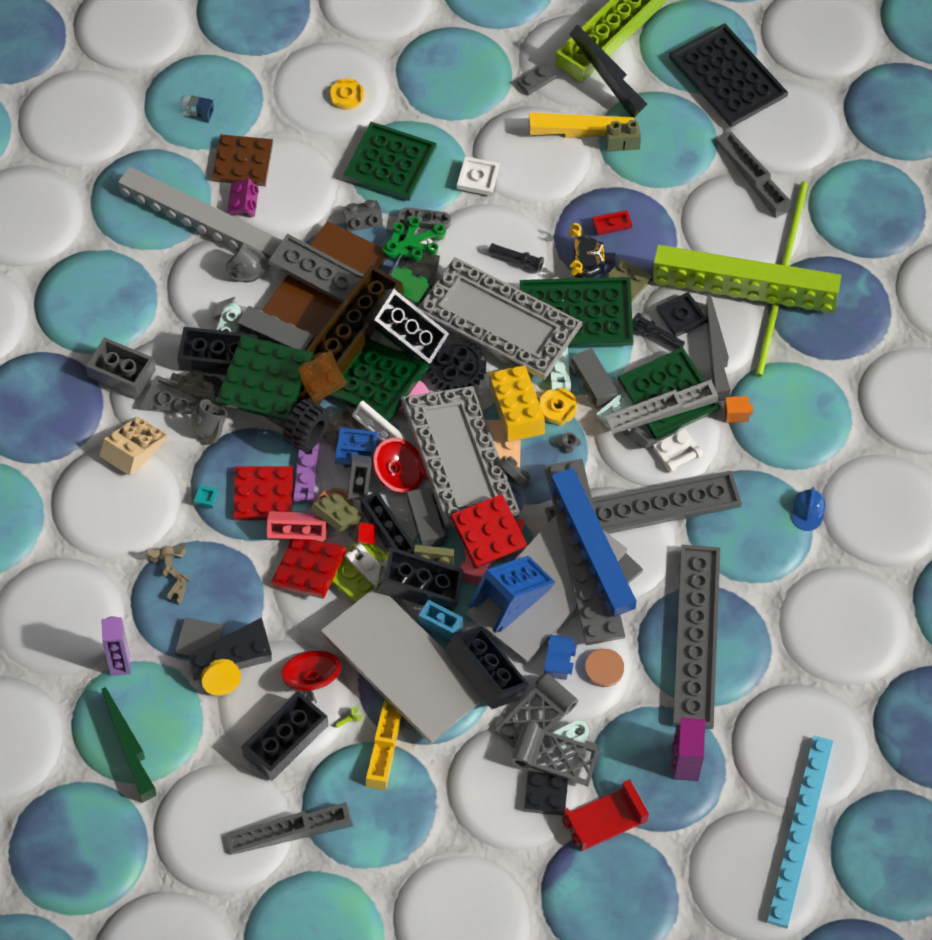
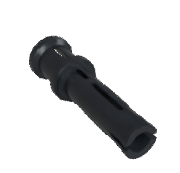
M491 243L488 254L519 263L523 268L529 267L539 273L543 267L544 257L539 258L530 255L529 252H517Z
M638 312L633 318V328L644 332V335H651L676 350L684 347L685 341L656 326L655 321L647 320L641 316V313Z

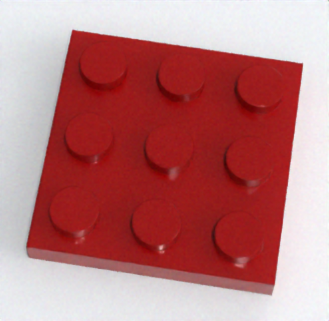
M235 466L234 521L267 520L269 511L292 512L293 466Z
M503 494L453 513L450 516L475 569L528 546Z
M291 539L270 584L273 588L324 599L347 549L342 545L319 540Z

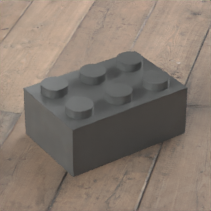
M104 337L87 363L86 370L88 378L138 399L156 371L153 357Z

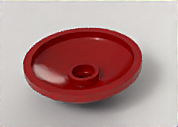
M389 438L382 441L375 448L372 456V467L378 481L386 489L395 493L404 494L416 489L424 477L418 466L419 451L411 443L401 438Z
M316 650L298 654L289 659L282 667V681L286 686L298 691H314L324 688L338 677L341 671L340 660L336 655L327 651Z

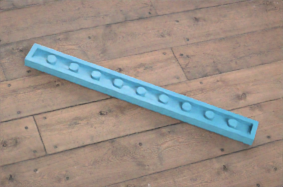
M813 736L767 920L768 924L785 929L788 928L833 740Z

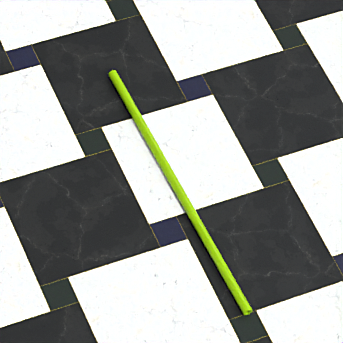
M802 181L781 265L789 266L808 186L806 181ZM777 303L771 306L755 373L756 377L763 376L779 308Z

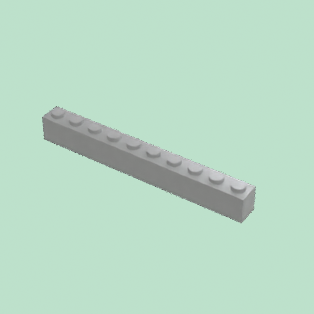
M129 167L118 181L119 191L123 196L130 197L139 204H145L154 211L167 215L170 219L178 220L183 225L192 227L201 234L211 236L214 240L223 242L232 249L240 250L245 243L250 247L258 249L270 259L282 242L281 239L132 167Z

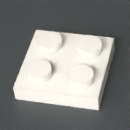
M465 157L457 189L492 196L500 163Z

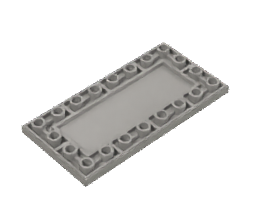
M456 257L453 258L418 307L439 326L518 367L525 365L528 372L543 380L547 378L582 326L581 321Z
M470 386L402 397L401 403L445 528L454 526L450 519L451 514L500 494H503L512 515H519L520 511L504 468L499 463L500 457L474 387Z
M556 516L516 558L519 559L529 555L555 581L552 588L502 632L498 630L494 633L492 631L502 610L490 598L486 599L477 608L473 606L466 613L470 619L479 626H482L489 634L526 663L550 639V634L553 635L577 608ZM604 531L616 559L619 561L628 549Z
M376 586L324 627L320 634L432 744L479 705L483 698L450 659L444 649L388 594L376 591Z

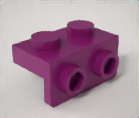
M249 178L231 183L227 214L235 216L247 213L251 218L255 217L259 188Z

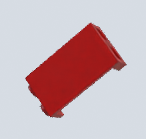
M629 779L623 782L622 789L572 812L565 808L562 821L565 828H569L572 832L571 838L576 847L579 846L581 851H585L648 822L649 813Z

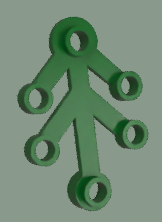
M411 217L405 240L398 242L400 235L404 232V225L402 223H395L391 241L384 243L383 253L388 258H396L398 255L412 258L414 261H420L423 255L422 251L430 255H435L438 252V245L431 242L427 245L420 242L430 238L443 240L446 229L442 224H436L432 227V230L414 236L416 229L419 227L420 220L417 217ZM410 247V248H414V249H413L412 251H410V250H407V249H404V248Z

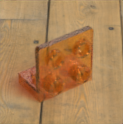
M332 351L322 353L313 361L306 362L298 368L303 386L314 403L347 385L345 378L337 367Z

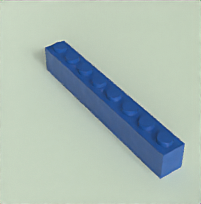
M572 467L551 476V483H549L551 492L558 497V507L561 511L564 510L566 524L573 529L574 541L581 546V556L584 561H588L589 573L592 578H596V587L599 594L604 595V604L607 611H611L613 617L636 609L637 601L574 468Z

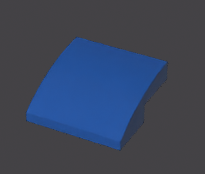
M340 428L335 464L351 466L352 454L371 456L372 461L373 452L377 447L378 432Z

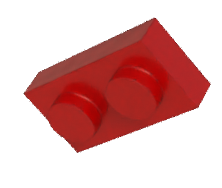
M628 210L596 216L592 219L597 236L632 229L633 225Z

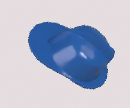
M815 487L800 492L795 498L792 520L799 529L804 531L817 529L823 520L825 500L821 493L815 490Z

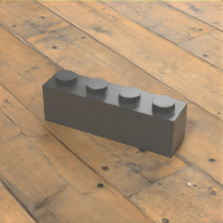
M251 306L247 307L237 322L239 333L258 335L260 340L304 351L314 341V335L309 331H303L292 323L281 321L278 317L270 316L261 309Z

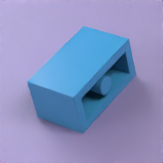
M428 600L419 614V626L450 642L455 634L461 632L463 617Z

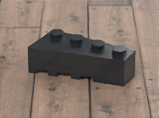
M262 617L189 654V664L194 681L201 679L203 669L210 666V663L215 660H231L239 669L271 662L272 652Z

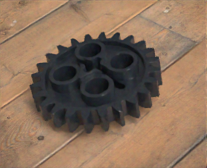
M453 338L452 343L445 340V345L440 347L432 362L428 364L429 369L426 372L428 378H431V384L436 383L437 389L443 387V391L447 389L451 390L473 386L475 389V384L480 385V380H484L487 362L485 355L481 354V348L476 350V344L469 346V341L464 344L461 338L457 343Z

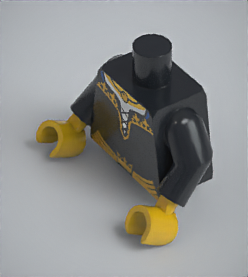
M578 223L570 226L572 230L569 231V236H576L574 241V261L570 265V268H573L571 270L572 275H575V277L594 278L604 273L605 263H615V253H604L603 242H599L581 231V226Z

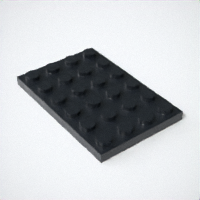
M726 23L669 53L671 61L730 127L739 124L788 96V91Z

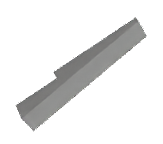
M708 380L677 392L674 390L606 415L605 419L612 434L718 402V394L712 381Z

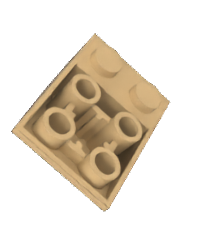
M136 417L104 438L99 457L130 476L146 463L168 435L144 419Z

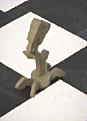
M185 543L179 544V547L167 546L155 551L152 549L146 550L149 555L148 560L156 563L159 559L165 560L164 577L170 574L177 580L168 593L167 598L170 601L173 596H178L177 604L180 605L186 592V581L189 582L190 580L186 574H181L173 568L172 558L175 556L182 558L186 554V549H184Z

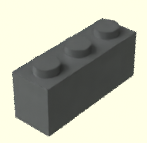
M592 348L571 357L570 370L574 375H577L580 387L585 389L589 402L593 403L596 409L607 405L617 396L618 391Z
M430 487L407 492V502L420 545L431 547L444 546L447 532L445 526H441L442 516L440 511L436 510L435 505H437L434 494L431 493Z

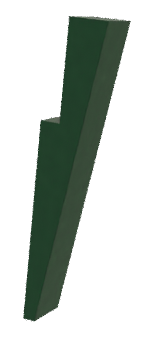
M104 687L101 689L104 701L141 801L144 803L157 796L155 786L140 762L145 759L144 752L109 691Z

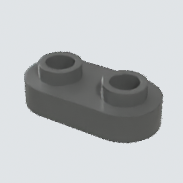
M505 455L499 460L501 466L522 487L526 488L531 483L530 474L525 469L521 470L517 466V461L512 456L507 457Z

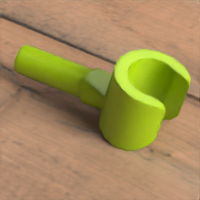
M353 707L350 715L335 723L337 728L350 721L359 722L363 713L359 715L354 714L359 711V707Z

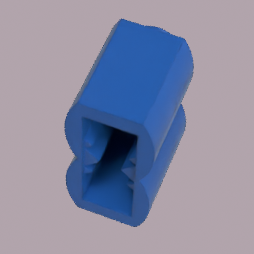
M550 634L543 675L549 674L553 678L567 680L568 674L572 675L574 663H571L570 659L571 656L575 657L577 645L573 644L574 638Z

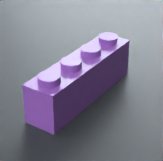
M110 616L106 619H101L102 642L111 676L131 674L130 651L122 617Z

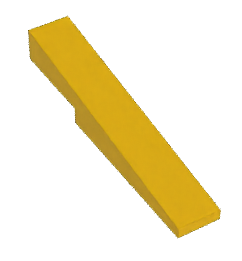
M529 112L530 135L565 134V138L605 136L607 125L611 124L612 121L627 123L629 120H634V117Z
M384 699L366 776V787L386 790L402 719V715L386 699Z

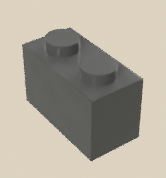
M352 454L347 490L348 499L360 500L368 495L372 465L371 456Z

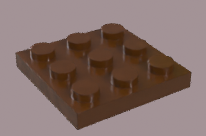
M220 134L212 182L234 183L249 178L257 186L266 187L273 139Z

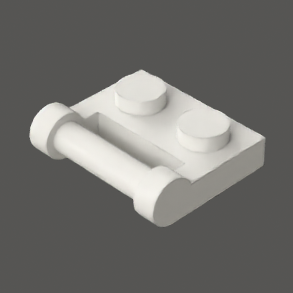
M686 429L653 445V450L669 472L675 471L676 467L694 458L703 456L702 449L697 446ZM689 449L691 450V452H689V453H687V454H685V455H683V456H681V457H679V458H677V459H675V460H673V461L670 460L671 458H673V457H675V456H677V455H679V454H681V453H683V452H685V451H687V450H689Z

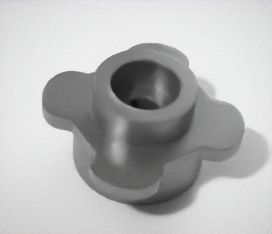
M568 432L563 435L562 439L558 440V444L563 446L567 453H572L575 447L581 445V441L577 439L575 434Z

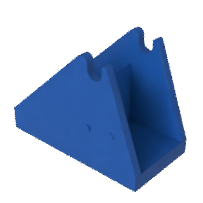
M528 555L487 569L468 607L470 609L473 606L477 608L486 599L490 598L502 610L492 631L494 633L498 630L502 632L544 596L555 584V581Z

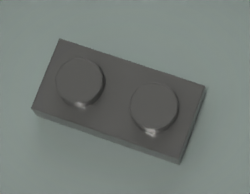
M543 64L517 81V85L529 96L555 80L556 74L546 64Z

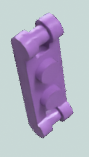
M319 443L309 450L312 451V454H305V452L299 449L294 502H314Z

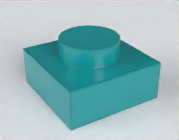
M199 485L194 505L213 509L219 493L218 489Z

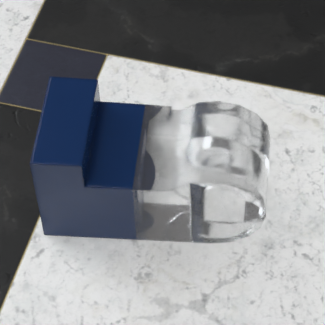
M184 95L179 100L180 111L183 115L201 117L202 122L209 123L214 111L213 100L192 95Z

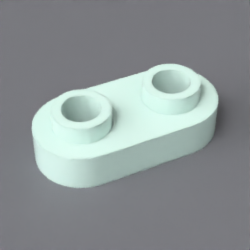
M229 303L224 306L217 330L223 331L228 329L229 332H236L237 322L241 318V309L237 304ZM234 313L235 316L231 317L228 314Z
M574 721L553 733L583 742L588 737L589 728L583 721ZM580 731L582 734L576 735L575 732ZM551 739V745L554 746L555 743H554V741ZM568 744L561 746L563 751L572 747Z

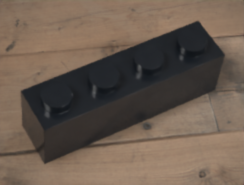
M375 491L360 499L362 513L370 524L376 525V533L387 550L389 547L414 554L415 545L379 492Z

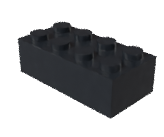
M395 289L384 290L365 319L368 324L407 355L428 364L432 362L449 335L446 330Z
M183 327L177 356L179 370L226 375L241 335L258 339V335Z
M389 547L382 557L376 591L424 606L430 600L452 611L459 602L464 569Z
M482 626L455 634L444 650L491 710L519 700L529 686V683Z
M298 691L241 746L243 757L273 781L328 727V716Z

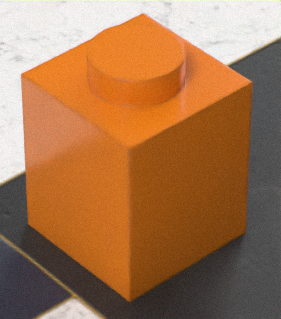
M748 396L725 398L724 412L726 423L749 422V417L753 414V405L749 403Z

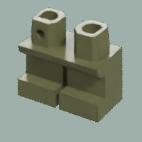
M636 119L629 120L627 123L612 121L611 124L607 125V133H605L607 152L623 151V145L624 151L640 149L641 134L639 122Z

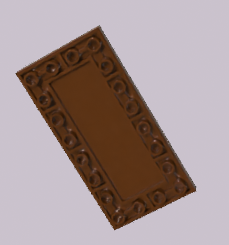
M329 221L325 223L310 244V246L362 274H365L371 265L380 269L388 258L384 255L382 247ZM287 275L262 311L270 316L278 317L281 321L292 323L303 331H309L314 335L315 339L342 303Z

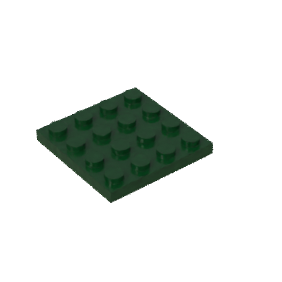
M371 121L343 174V179L410 201L437 147V143Z
M241 335L218 394L217 404L286 422L297 401L311 364L313 353Z
M369 339L327 396L354 408H357L359 403L364 401L389 422L401 406V398L410 394L429 369V366L424 361Z
M683 347L618 376L619 383L633 405L674 390L679 392L705 382ZM718 402L645 425L653 438L657 440L720 411L721 406Z

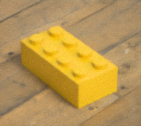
M526 366L490 372L489 388L508 442L544 435L545 418Z

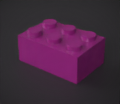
M681 717L680 724H676L671 753H673L671 772H674L675 780L699 781L704 759L706 719Z

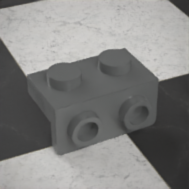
M367 200L360 204L350 203L342 207L349 232L383 225L382 212L377 200Z

